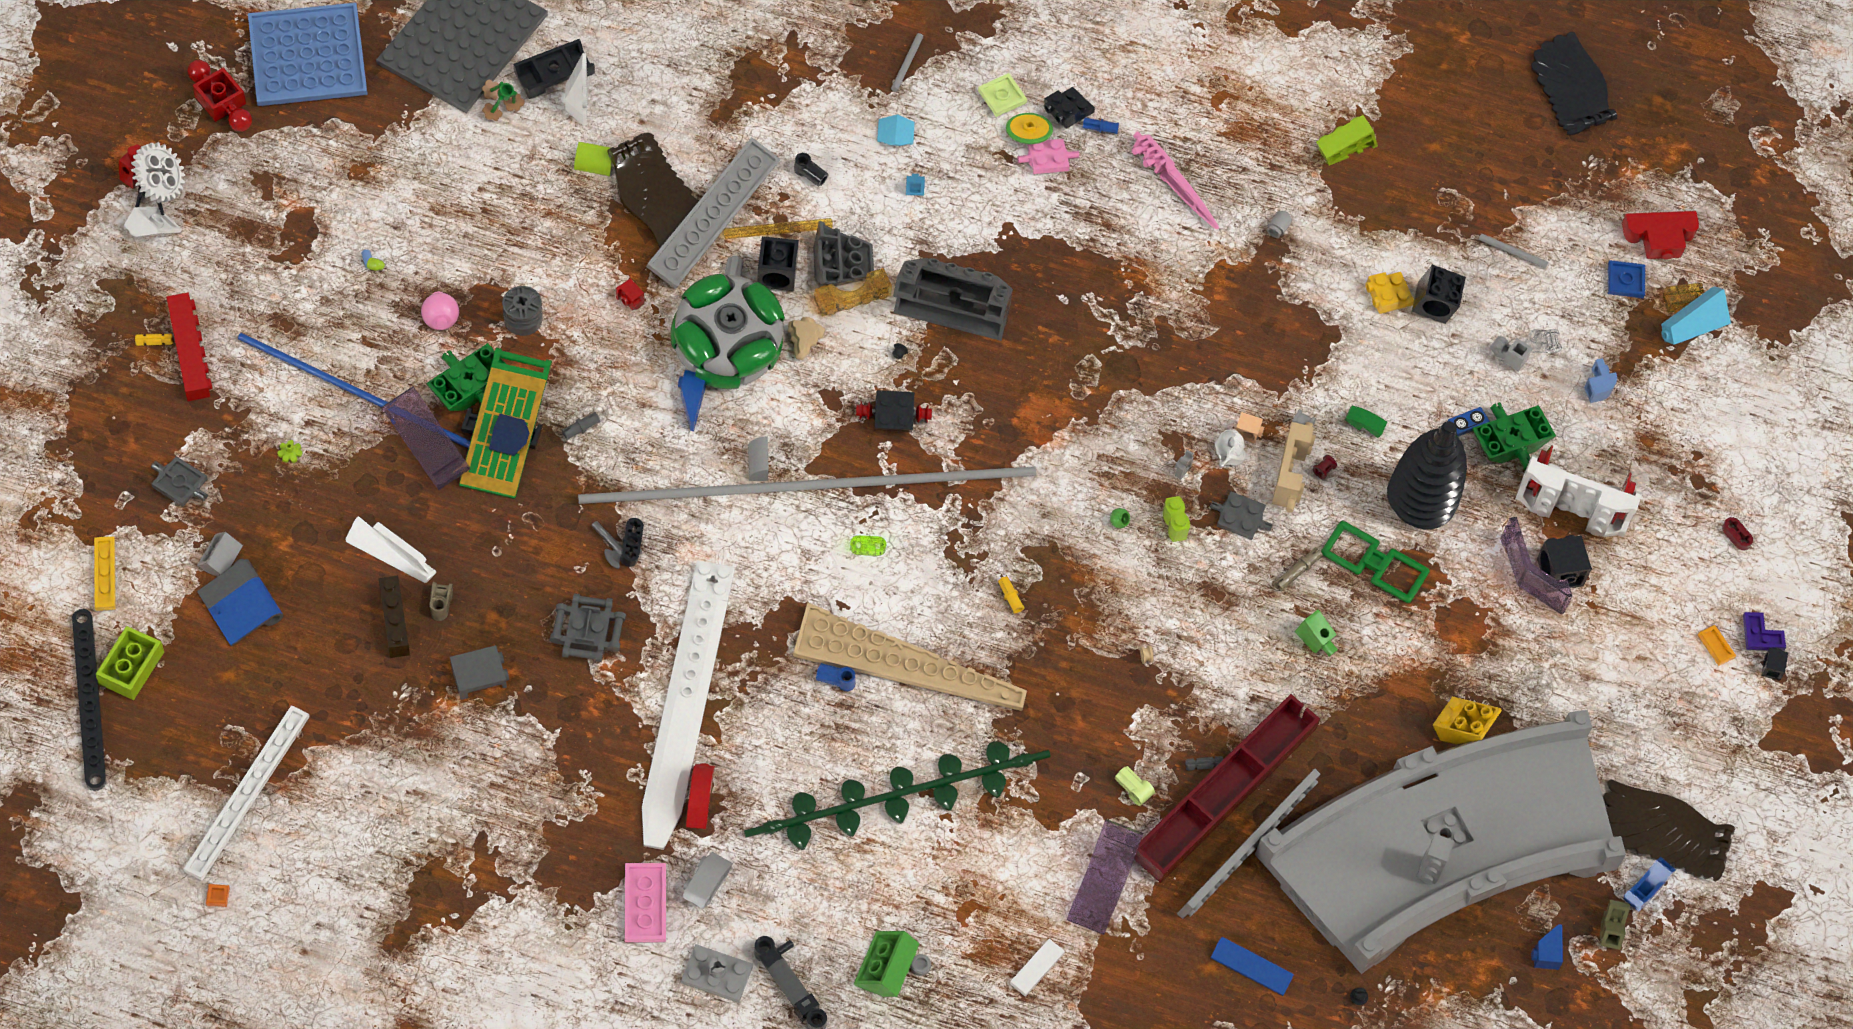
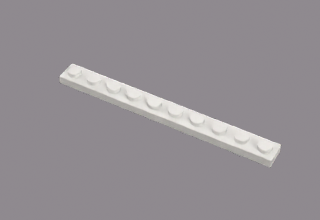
M291 705L184 867V872L201 881L204 879L309 719L308 713Z

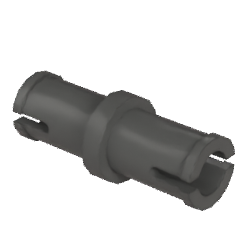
M594 411L583 419L575 420L574 424L562 429V433L566 440H569L581 432L585 433L586 429L600 423V418Z

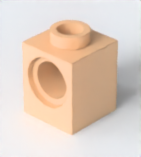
M1241 412L1236 431L1242 435L1244 440L1256 443L1257 437L1261 438L1264 427L1261 426L1263 419Z

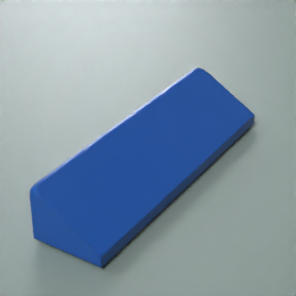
M1224 937L1220 938L1211 956V959L1282 996L1285 994L1294 976L1293 973Z

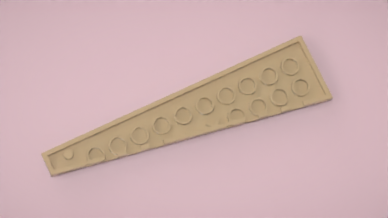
M807 603L793 657L838 668L850 667L855 672L1019 711L1023 710L1027 690L1002 680H997L992 676L982 675L970 667L967 669L957 665L955 661L940 658V655L888 636L880 631L870 630L863 624H855L848 621V618L838 617L831 614L828 610Z

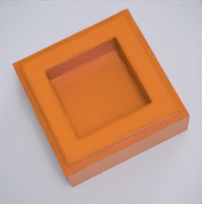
M209 884L206 905L227 907L230 886Z

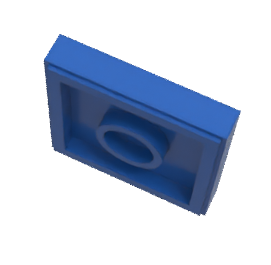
M1609 260L1608 294L1644 299L1645 264Z

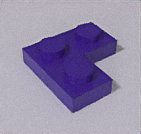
M1744 612L1743 624L1746 650L1768 651L1769 648H1779L1785 651L1786 640L1784 630H1765L1764 613Z

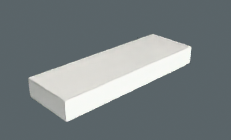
M1048 939L1010 981V985L1026 997L1064 955L1065 951L1051 939Z

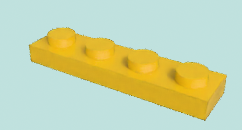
M114 536L94 538L96 611L116 610Z

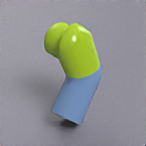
M363 250L361 252L367 269L374 271L384 269V262L372 258L370 250Z

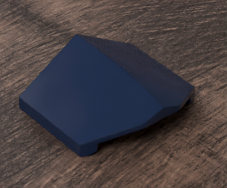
M499 414L493 429L489 450L515 456L527 444L530 434L525 420Z

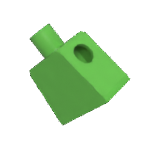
M1319 609L1307 617L1295 630V633L1314 653L1323 649L1330 657L1338 651L1331 642L1335 638L1336 633Z

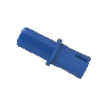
M1084 118L1083 128L1097 130L1099 133L1102 131L1117 134L1119 123L1103 121V119Z

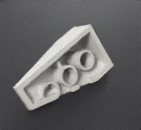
M582 53L566 83L565 92H562V103H565V110L583 126H587L588 105L586 53Z

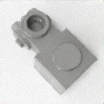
M1498 336L1490 346L1496 357L1503 358L1505 364L1518 372L1528 360L1533 349L1518 338L1512 345H1509L1508 340L1502 336Z

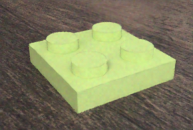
M1009 73L978 87V92L996 117L1027 103L1026 96Z

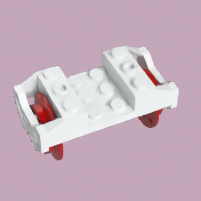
M1553 445L1547 451L1541 450L1539 457L1532 454L1520 483L1516 500L1521 501L1531 512L1541 517L1549 518L1554 506L1560 510L1575 513L1580 517H1587L1589 521L1585 531L1590 532L1592 535L1602 537L1618 535L1624 537L1642 496L1641 492H1634L1636 482L1631 481V472L1628 473L1621 490V488L1600 484L1568 473L1566 470L1560 469L1551 463L1548 466ZM1528 481H1530L1528 487L1533 488V491L1526 488Z

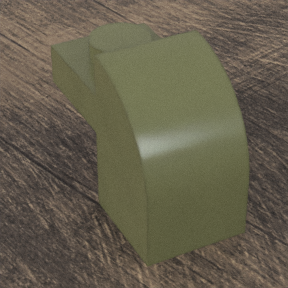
M1609 901L1601 921L1600 946L1621 949L1626 934L1625 922L1630 910L1629 903Z

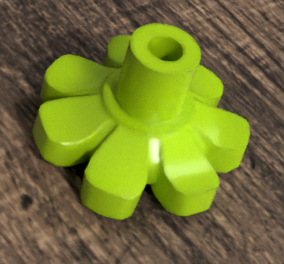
M289 440L287 444L281 443V450L278 451V457L282 458V461L286 463L289 459L292 463H296L298 461L297 457H301L303 454L301 445L299 443L294 445L293 440Z

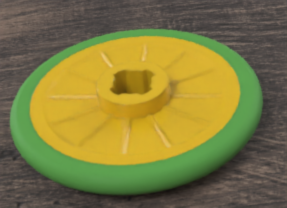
M1021 113L1009 119L1006 124V131L1017 142L1038 144L1050 138L1053 133V126L1042 115Z

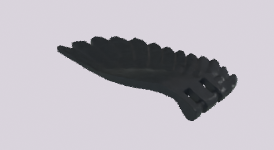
M1569 32L1566 37L1557 35L1553 42L1544 41L1540 47L1541 49L1534 51L1535 62L1531 63L1532 71L1539 75L1537 82L1544 86L1543 92L1550 97L1548 102L1554 105L1552 110L1558 113L1555 117L1559 120L1558 125L1567 131V135H1575L1589 129L1590 126H1598L1606 123L1608 120L1613 121L1617 119L1616 111L1609 109L1607 84L1604 76L1582 47L1575 32Z

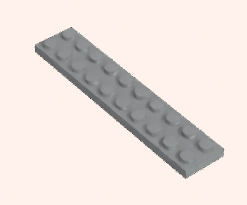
M751 137L646 267L676 289L779 163L780 158Z
M1316 769L1290 793L1179 910L1177 914L1182 919L1187 914L1191 917L1255 850L1260 839L1275 829L1318 783L1316 778L1320 773Z

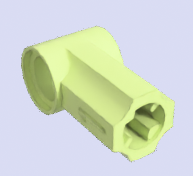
M1128 766L1122 768L1115 776V780L1129 793L1131 800L1138 806H1141L1155 794L1153 786L1146 780L1142 781Z

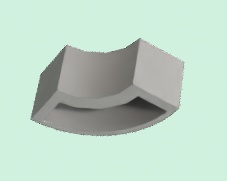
M711 852L707 857L703 856L698 864L699 868L692 879L689 878L684 884L683 889L685 892L682 897L704 909L711 903L715 893L726 880L733 863L714 852Z

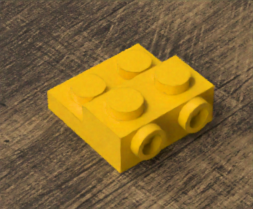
M1383 272L1368 276L1365 287L1367 292L1371 294L1373 306L1377 308L1379 314L1413 306L1414 299L1401 272L1389 275Z

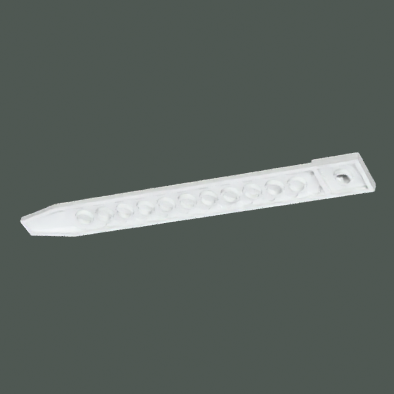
M699 560L696 562L642 804L644 847L664 850L682 815L735 572V567ZM715 579L717 583L711 586L708 580Z

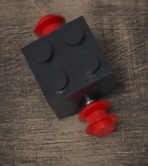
M877 390L875 407H873L870 401L867 405H863L862 401H860V405H856V416H860L859 420H861L862 416H866L870 420L873 413L875 415L874 430L912 432L913 417H915L918 423L921 419L928 423V420H932V409L929 408V405L926 408H921L919 404L915 411V392Z

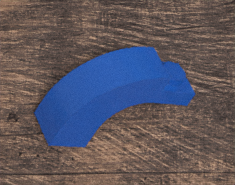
M1662 857L1658 858L1644 876L1625 893L1623 899L1638 912L1641 911L1664 886L1676 869Z

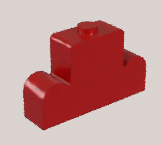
M1696 211L1626 213L1622 221L1624 237L1628 242L1635 244L1643 240L1647 259L1668 260L1682 257L1686 248L1685 241H1691L1695 237L1699 228V221Z

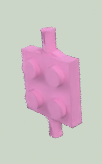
M1053 139L1038 144H1028V155L1017 156L1018 163L1029 162L1033 174L1069 171L1068 160L1079 158V151L1068 152L1065 148L1064 139Z

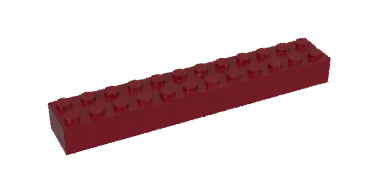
M1290 694L1133 848L1131 857L1157 881L1162 883L1317 729L1320 718L1308 708L1304 710L1301 718L1300 715L1304 704Z

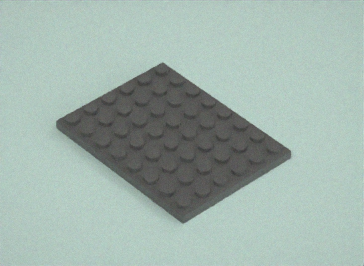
M427 0L376 59V62L379 66L467 114L484 93L482 87L485 85V82L487 80H495L548 16V11L529 0Z

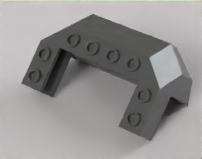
M935 258L904 261L897 276L893 297L897 298L894 313L1001 341L1008 319L1013 289L998 276L989 272L975 271V269L970 267H959L954 263L940 262Z

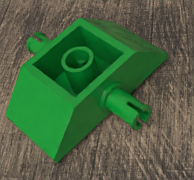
M488 343L461 361L450 350L447 351L449 355L446 353L442 355V360L450 368L427 382L426 385L449 411L467 410L468 407H472L479 401L482 402L495 350ZM500 358L499 363L506 364V363L503 361V359Z
M1500 402L1495 403L1490 409L1497 420L1472 428L1489 461L1502 464L1518 458L1524 470H1526L1531 459L1529 454L1536 452L1556 437L1539 405L1507 415Z

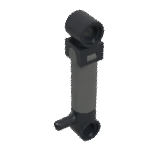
M759 937L755 942L754 955L758 961L762 962L790 1001L800 1021L806 1020L807 1029H826V1012L819 1009L820 1004L812 993H808L782 957V954L794 947L793 942L789 940L776 948L771 937ZM766 946L770 950L763 952L760 948ZM820 1019L822 1023L813 1024L812 1020Z

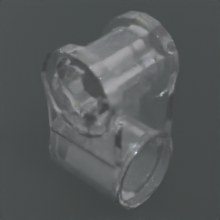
M1556 329L1531 330L1524 342L1533 348L1531 353H1557L1562 350V345L1559 343L1558 338L1560 333Z

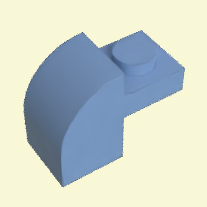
M1603 358L1595 360L1592 367L1595 377L1588 378L1584 387L1590 403L1607 399L1617 382L1616 372L1609 374V367L1605 365Z

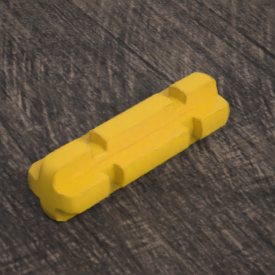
M171 333L164 334V336L162 334H146V336L137 334L135 336V343L137 346L144 345V343L147 345H162V343L171 345L173 344V335Z

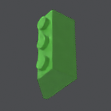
M876 931L854 985L882 997H897L920 943L905 931Z

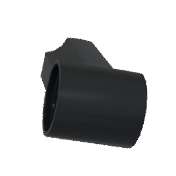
M802 152L796 155L795 173L799 176H805L818 187L822 186L829 174L811 161L809 154Z

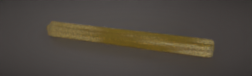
M831 218L725 228L724 238L732 239L817 230L819 221L825 222V225L830 228L833 227V222Z

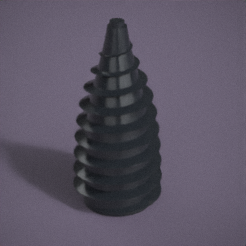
M1444 422L1438 428L1420 435L1413 441L1400 458L1387 486V498L1391 508L1402 521L1418 529H1435L1445 525L1454 516L1462 497L1466 480L1467 458L1464 446L1457 435L1456 425L1453 422Z

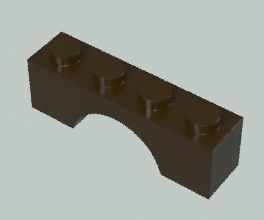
M398 575L378 578L390 658L409 656L410 651Z

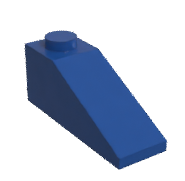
M685 370L684 375L679 377L678 387L681 388V398L690 431H694L706 385L704 380L695 376L696 372Z

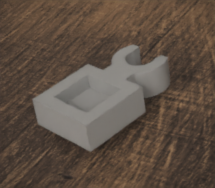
M1188 449L1175 465V468H1177L1175 476L1179 479H1182L1192 466L1194 453Z

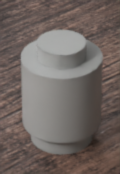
M1277 211L1268 224L1267 232L1274 238L1283 236L1292 222L1290 214L1286 211Z

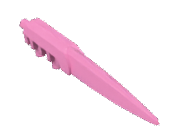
M1136 132L1133 135L1136 142L1132 153L1134 155L1144 154V167L1150 166L1151 168L1155 166L1154 172L1156 174L1160 173V178L1167 182L1187 205L1213 228L1219 229L1218 224L1203 201L1175 167L1174 161L1150 135L1142 136L1140 132Z

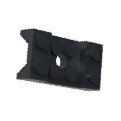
M580 39L571 41L513 64L514 73L529 99L546 93V88L570 78L582 53H584ZM586 56L588 77L595 74V65L590 63ZM553 64H556V65L559 66V67L556 68V69L550 68V66L553 65Z

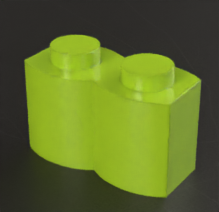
M1180 496L1166 498L1163 509V518L1168 525V535L1173 542L1187 540L1190 529V521L1184 513L1185 505Z

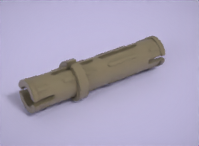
M1315 547L1306 556L1300 557L1293 567L1273 582L1276 589L1279 588V591H1283L1285 587L1303 572L1309 571L1312 568L1311 566L1323 557L1322 552Z

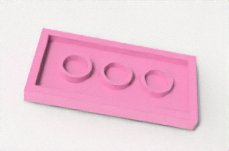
M625 863V942H666V863Z

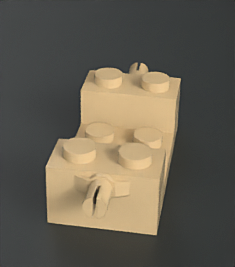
M1292 422L1284 447L1272 504L1286 507V511L1289 513L1294 511L1296 503H1300L1305 483L1302 482L1303 475L1293 473L1292 469L1294 459L1305 461L1306 455L1311 454L1316 435H1313L1314 427H1312L1313 424L1310 422H1306L1305 425Z

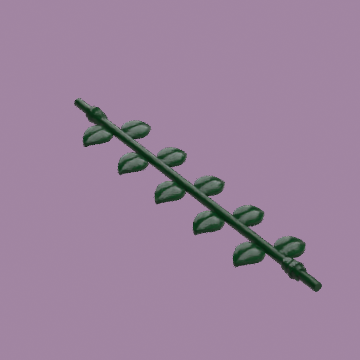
M993 741L988 744L986 749L987 759L992 765L960 773L962 768L961 760L954 755L944 754L938 762V769L943 778L913 786V773L904 767L898 766L893 768L890 773V783L895 790L864 798L865 788L863 784L859 781L848 779L841 787L842 797L847 803L815 811V798L808 793L799 792L792 801L793 810L798 816L784 820H767V822L762 823V826L744 830V836L748 838L763 833L765 835H772L788 827L787 837L790 842L797 848L805 850L811 838V829L804 822L837 814L836 823L840 830L846 835L853 837L860 825V815L853 809L886 801L885 810L888 816L895 822L902 824L909 811V803L902 796L935 788L933 795L936 802L942 808L951 811L957 800L958 792L950 784L982 776L981 781L985 790L992 796L1000 798L1006 785V778L1001 772L997 771L1012 767H1028L1034 761L1050 758V751L1045 750L1034 754L1022 753L1008 760L1010 755L1008 746L1004 743Z

